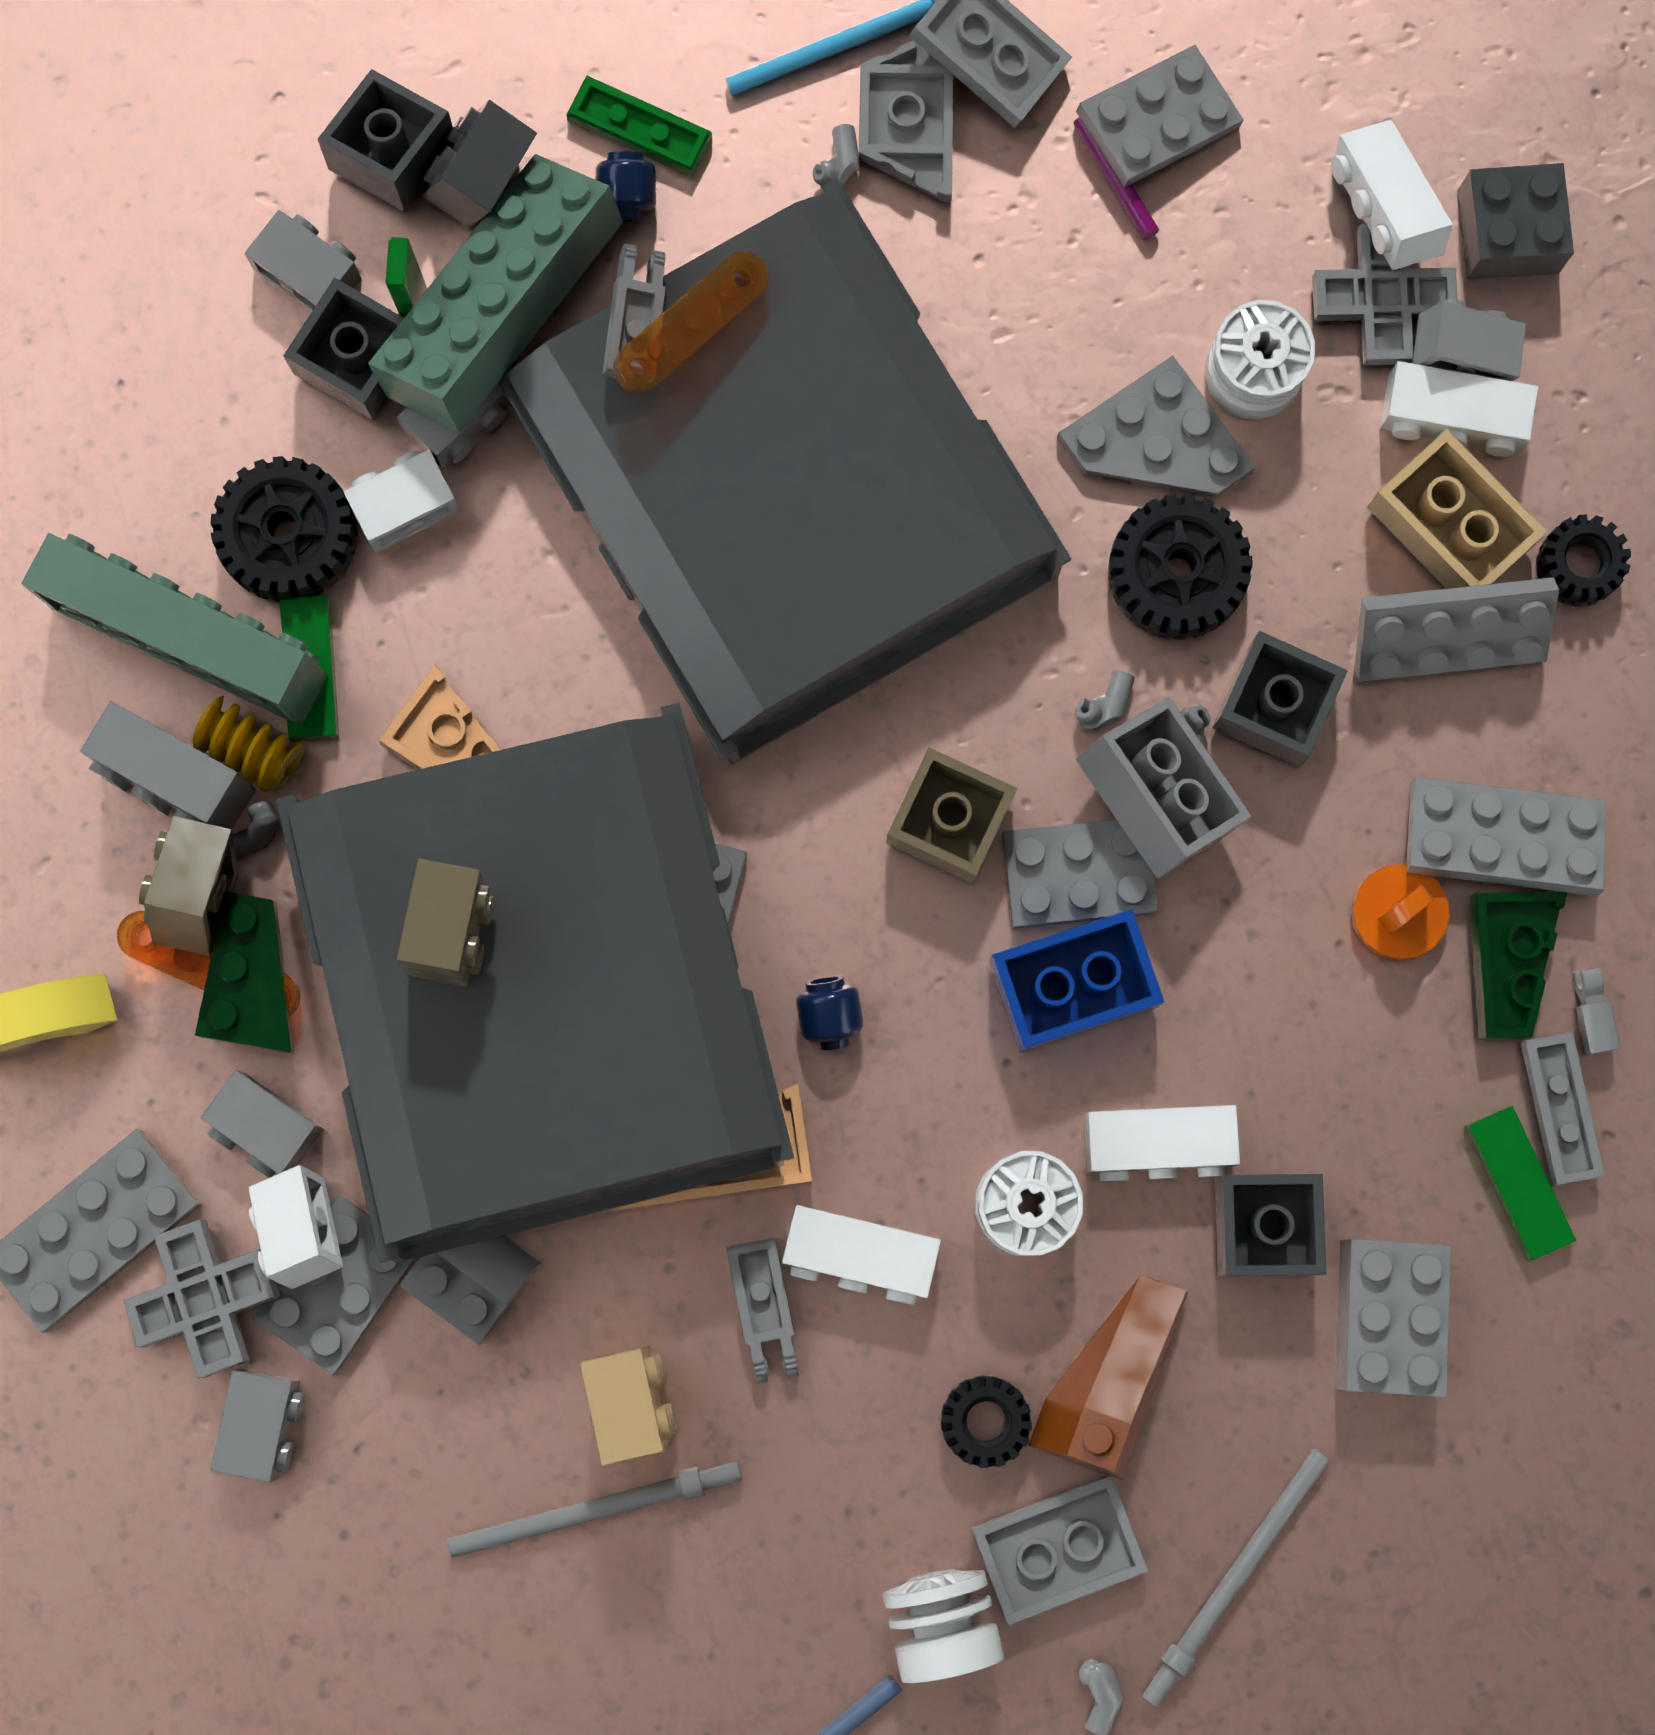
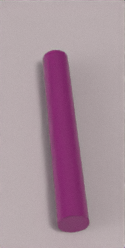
M1078 117L1073 124L1143 240L1151 238L1160 230L1133 185L1123 187L1082 120Z

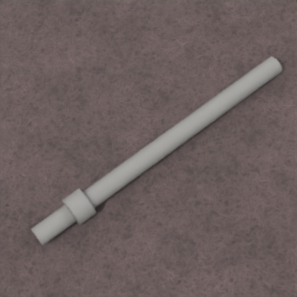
M1313 1448L1177 1645L1171 1643L1162 1656L1161 1660L1165 1663L1142 1694V1697L1156 1708H1159L1179 1677L1182 1675L1186 1678L1197 1662L1193 1657L1330 1460Z
M738 1461L701 1471L696 1466L678 1471L679 1477L450 1537L447 1539L451 1557L454 1558L684 1496L685 1501L705 1496V1490L742 1481Z

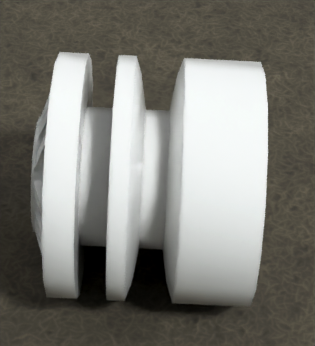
M1256 300L1237 307L1225 317L1206 358L1204 379L1211 398L1223 411L1239 419L1260 421L1280 414L1292 404L1314 363L1315 340L1309 324L1297 310L1279 301ZM1256 347H1261L1264 355H1271L1270 358L1264 359L1261 351H1255Z
M1020 1151L1002 1158L982 1176L975 1192L974 1215L981 1233L995 1248L1013 1256H1041L1060 1248L1075 1234L1083 1215V1193L1075 1174L1062 1160L1042 1151ZM1023 1190L1029 1196L1038 1193L1042 1201L1036 1206L1039 1212L1036 1217L1031 1212L1021 1214L1017 1206L1023 1201L1020 1195Z
M948 1569L913 1577L907 1580L906 1583L882 1593L885 1608H909L907 1611L888 1618L890 1629H913L915 1635L894 1646L902 1683H922L964 1675L995 1665L1004 1659L996 1623H973L972 1615L992 1606L989 1595L967 1597V1593L988 1585L984 1570L961 1571Z

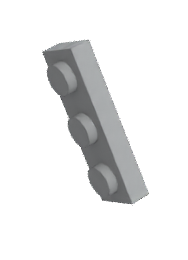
M1573 1032L1520 1042L1552 1186L1604 1177V1168Z

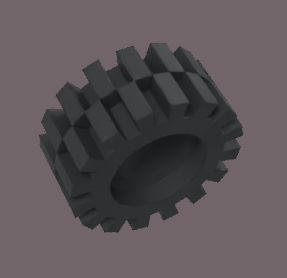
M1587 514L1578 515L1574 520L1570 517L1557 526L1542 542L1539 548L1542 551L1536 557V565H1541L1542 568L1537 572L1539 579L1554 577L1559 589L1557 601L1564 603L1569 599L1572 600L1571 606L1580 607L1584 602H1587V606L1594 605L1601 599L1604 600L1623 583V577L1629 573L1631 566L1626 564V561L1631 557V550L1623 549L1622 545L1628 540L1624 533L1618 537L1613 533L1617 528L1614 523L1610 522L1607 526L1601 524L1603 517L1597 515L1591 520H1587ZM1584 544L1592 547L1597 552L1600 558V569L1595 576L1580 577L1569 569L1566 555L1570 547Z
M975 1376V1378L966 1379L959 1383L960 1385L954 1390L952 1389L948 1394V1398L945 1404H943L941 1411V1430L950 1449L964 1462L979 1466L980 1468L999 1467L1005 1465V1462L1011 1459L1014 1460L1019 1455L1023 1446L1026 1447L1029 1441V1432L1032 1430L1031 1411L1023 1394L1011 1383L994 1376ZM988 1401L997 1404L1005 1415L1003 1432L991 1441H981L974 1438L967 1428V1415L970 1409L980 1402Z

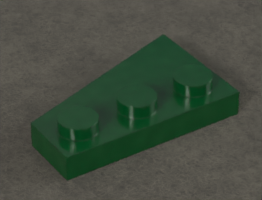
M224 892L195 1036L295 1054L289 1024L288 994L285 991L283 953L277 903L274 900Z
M1496 892L1469 895L1479 1040L1527 1039L1533 1037L1546 984L1543 978L1549 952L1553 951L1558 933L1554 931L1559 911L1565 906L1567 892Z

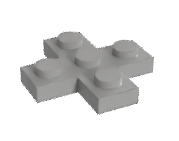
M1360 224L1357 229L1358 269L1315 270L1312 276L1314 321H1361L1363 366L1395 365L1397 361L1411 363L1414 356L1412 320H1418V315L1421 312L1438 304L1440 300L1458 299L1456 268H1409V266L1392 271L1384 255L1379 254L1375 250L1371 232L1367 225Z
M201 1219L154 1236L168 1284L123 1300L137 1347L145 1348L184 1333L197 1378H206L249 1362L250 1359L236 1313L281 1297L277 1283L267 1278L260 1268L258 1252L261 1249L220 1264L207 1220Z

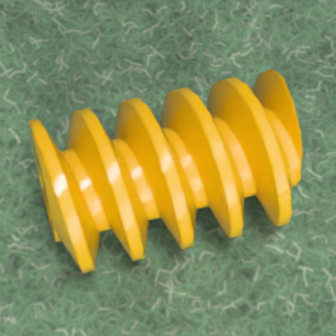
M219 696L213 700L205 709L196 725L193 735V747L202 753L209 751V757L218 762L225 760V766L236 772L241 770V776L246 781L254 782L258 780V787L263 792H270L283 785L299 764L305 750V745L298 743L289 752L286 750L289 739L288 734L282 733L277 739L271 741L269 739L273 726L270 723H266L256 732L253 730L257 719L255 714H248L240 722L237 720L241 709L240 705L234 703L223 712L221 708L224 696Z

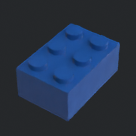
M1133 909L992 954L989 960L1020 1053L1158 1008L1164 1003Z

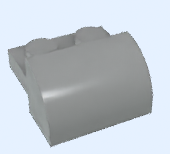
M506 1236L420 1257L399 1286L476 1344L480 1345L542 1263Z

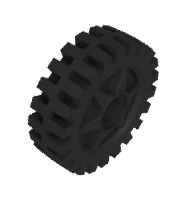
M283 456L273 457V462L267 463L264 459L255 461V468L249 471L246 467H243L236 472L239 478L235 482L229 479L223 486L225 494L223 497L217 496L214 503L216 514H211L210 524L213 528V533H211L212 543L216 548V554L222 565L238 584L265 600L272 598L275 602H280V599H294L305 597L309 594L318 596L324 593L322 589L327 584L333 586L339 581L338 574L341 570L346 572L351 564L349 561L350 554H355L357 546L355 542V536H358L355 514L343 489L321 467L312 462L309 465L300 458L292 457V461H287ZM285 521L295 522V529L290 536L283 539L274 537V531L280 523Z
M1176 494L1165 495L1162 500L1158 501L1155 498L1147 502L1143 508H1138L1125 521L1112 545L1108 565V579L1110 588H1113V598L1117 606L1121 604L1124 609L1123 614L1129 620L1134 619L1137 621L1138 628L1145 632L1150 629L1156 632L1155 636L1164 639L1167 635L1174 636V640H1185L1187 636L1196 638L1203 636L1207 631H1213L1221 626L1238 608L1246 594L1252 576L1250 573L1253 561L1252 556L1249 555L1251 546L1248 537L1244 538L1242 536L1243 528L1238 520L1233 522L1229 518L1230 512L1223 506L1218 510L1213 507L1214 501L1204 498L1203 501L1195 500V495L1184 494L1182 498H1176ZM1173 558L1184 559L1189 563L1192 573L1187 576H1178L1170 570L1168 561Z

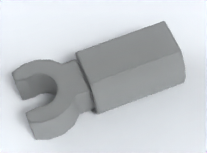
M1595 968L1573 973L1574 986L1581 1005L1576 1007L1585 1055L1621 1049L1611 1001L1605 1002L1604 980L1601 969Z

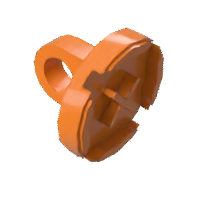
M1406 864L1388 865L1367 876L1355 891L1352 901V926L1358 938L1375 955L1386 959L1413 960L1434 949L1445 935L1450 918L1448 897L1440 883L1429 875L1406 873Z

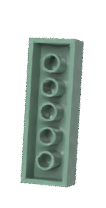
M534 154L495 203L491 212L483 218L369 361L368 365L386 397L460 433L622 225L623 219L610 186Z
M48 532L21 584L52 610L301 727L303 726L328 677L316 664L319 658L306 650L308 646L305 643L282 632L277 639L272 634L263 630L265 626L243 613L238 612L234 619L229 614L221 610L222 606L216 601L199 593H195L193 598L178 590L179 585L156 573H153L149 579L147 576L136 571L137 566L130 561L113 553H110L107 559L95 552V547L73 534H68L64 540Z

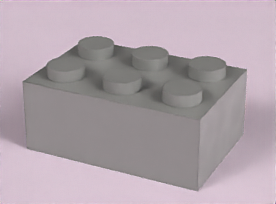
M1170 697L1102 735L1076 758L1084 773L1157 879L1217 843L1252 817Z
M112 701L106 707L80 750L81 753L93 761L88 769L127 792L130 785H133L132 794L167 816L173 808L176 810L173 816L232 830L256 791L238 772Z
M1357 1239L1340 1240L1335 1389L1355 1392L1447 1397L1451 1245Z

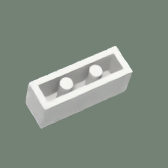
M1392 120L1341 134L1336 154L1331 161L1334 178L1346 188L1351 197L1355 215L1366 223L1371 232L1375 250L1379 254L1384 255L1392 271L1444 255L1453 224Z
M1397 361L1388 375L1380 429L1392 431L1394 437L1403 440H1417L1420 437L1436 439L1442 432L1448 429L1464 447L1467 445L1482 447L1490 455L1509 457L1514 453L1519 454L1530 441L1538 386Z
M1236 1105L1095 1111L1084 1114L1087 1173H1099L1100 1182L1129 1181V1171H1148L1149 1180L1178 1178V1169L1197 1168L1198 1177H1218L1227 1175V1167L1240 1165Z
M796 1205L782 1263L792 1266L790 1276L818 1282L820 1273L840 1277L839 1288L866 1294L868 1285L888 1289L886 1299L914 1306L917 1296L928 1298L941 1240Z

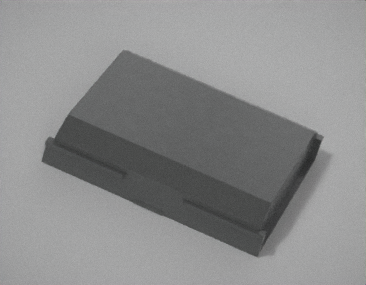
M838 178L821 186L820 195L791 204L664 275L662 286H665L666 290L655 375L650 385L602 376L611 306L544 342L515 367H510L498 383L573 511H581L600 542V553L629 600H634L641 611L638 621L721 761L728 758L731 765L1059 577L1062 565L1071 561L1069 553L987 420H978L918 324L917 321L920 317L918 308Z
M680 703L661 707V717L624 720L331 790L300 802L296 794L276 798L312 962L323 966L349 1082V1086L342 1092V1097L380 1263L390 1260L399 1263L435 1254L436 1252L495 1239L784 1165V1161L794 1159L753 992L741 987L737 971L738 962L725 910L720 904L713 872L719 867L720 861ZM418 859L478 869L486 885L490 886V895L494 896V907L489 926L481 925L479 931V944L484 945L479 975L470 974L468 987L408 976L397 961Z

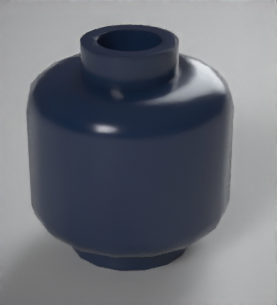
M631 151L609 152L606 154V160L596 166L595 180L610 186L623 222L640 221V212L649 211L656 205V169L652 163L644 160V153Z
M842 976L822 977L806 982V990H803L796 998L802 1037L810 1042L820 1043L821 1050H836L849 1046V1037L858 1034L864 1023L857 988L852 984L845 983Z

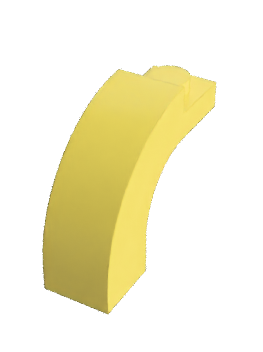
M106 974L60 979L1 993L0 1053L37 1041L88 1034L117 1021Z

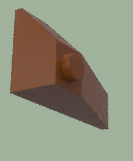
M1140 1275L1045 1398L1028 1446L1123 1480L1188 1291Z

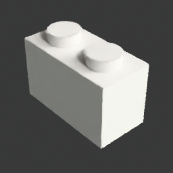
M430 450L422 453L412 451L404 454L394 462V467L380 474L376 472L366 473L355 479L351 484V488L343 491L375 553L460 512Z
M298 1165L248 1187L252 1206L249 1208V1216L254 1228L257 1230L261 1248L258 1252V1262L267 1278L290 1289H294L343 1268L325 1178Z

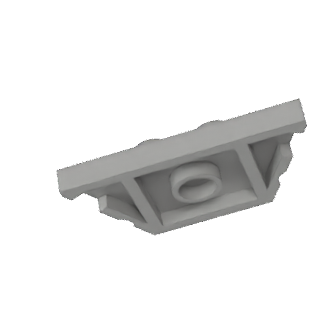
M914 40L898 46L889 55H879L860 64L859 160L941 201L951 202L953 74L918 43L915 44Z

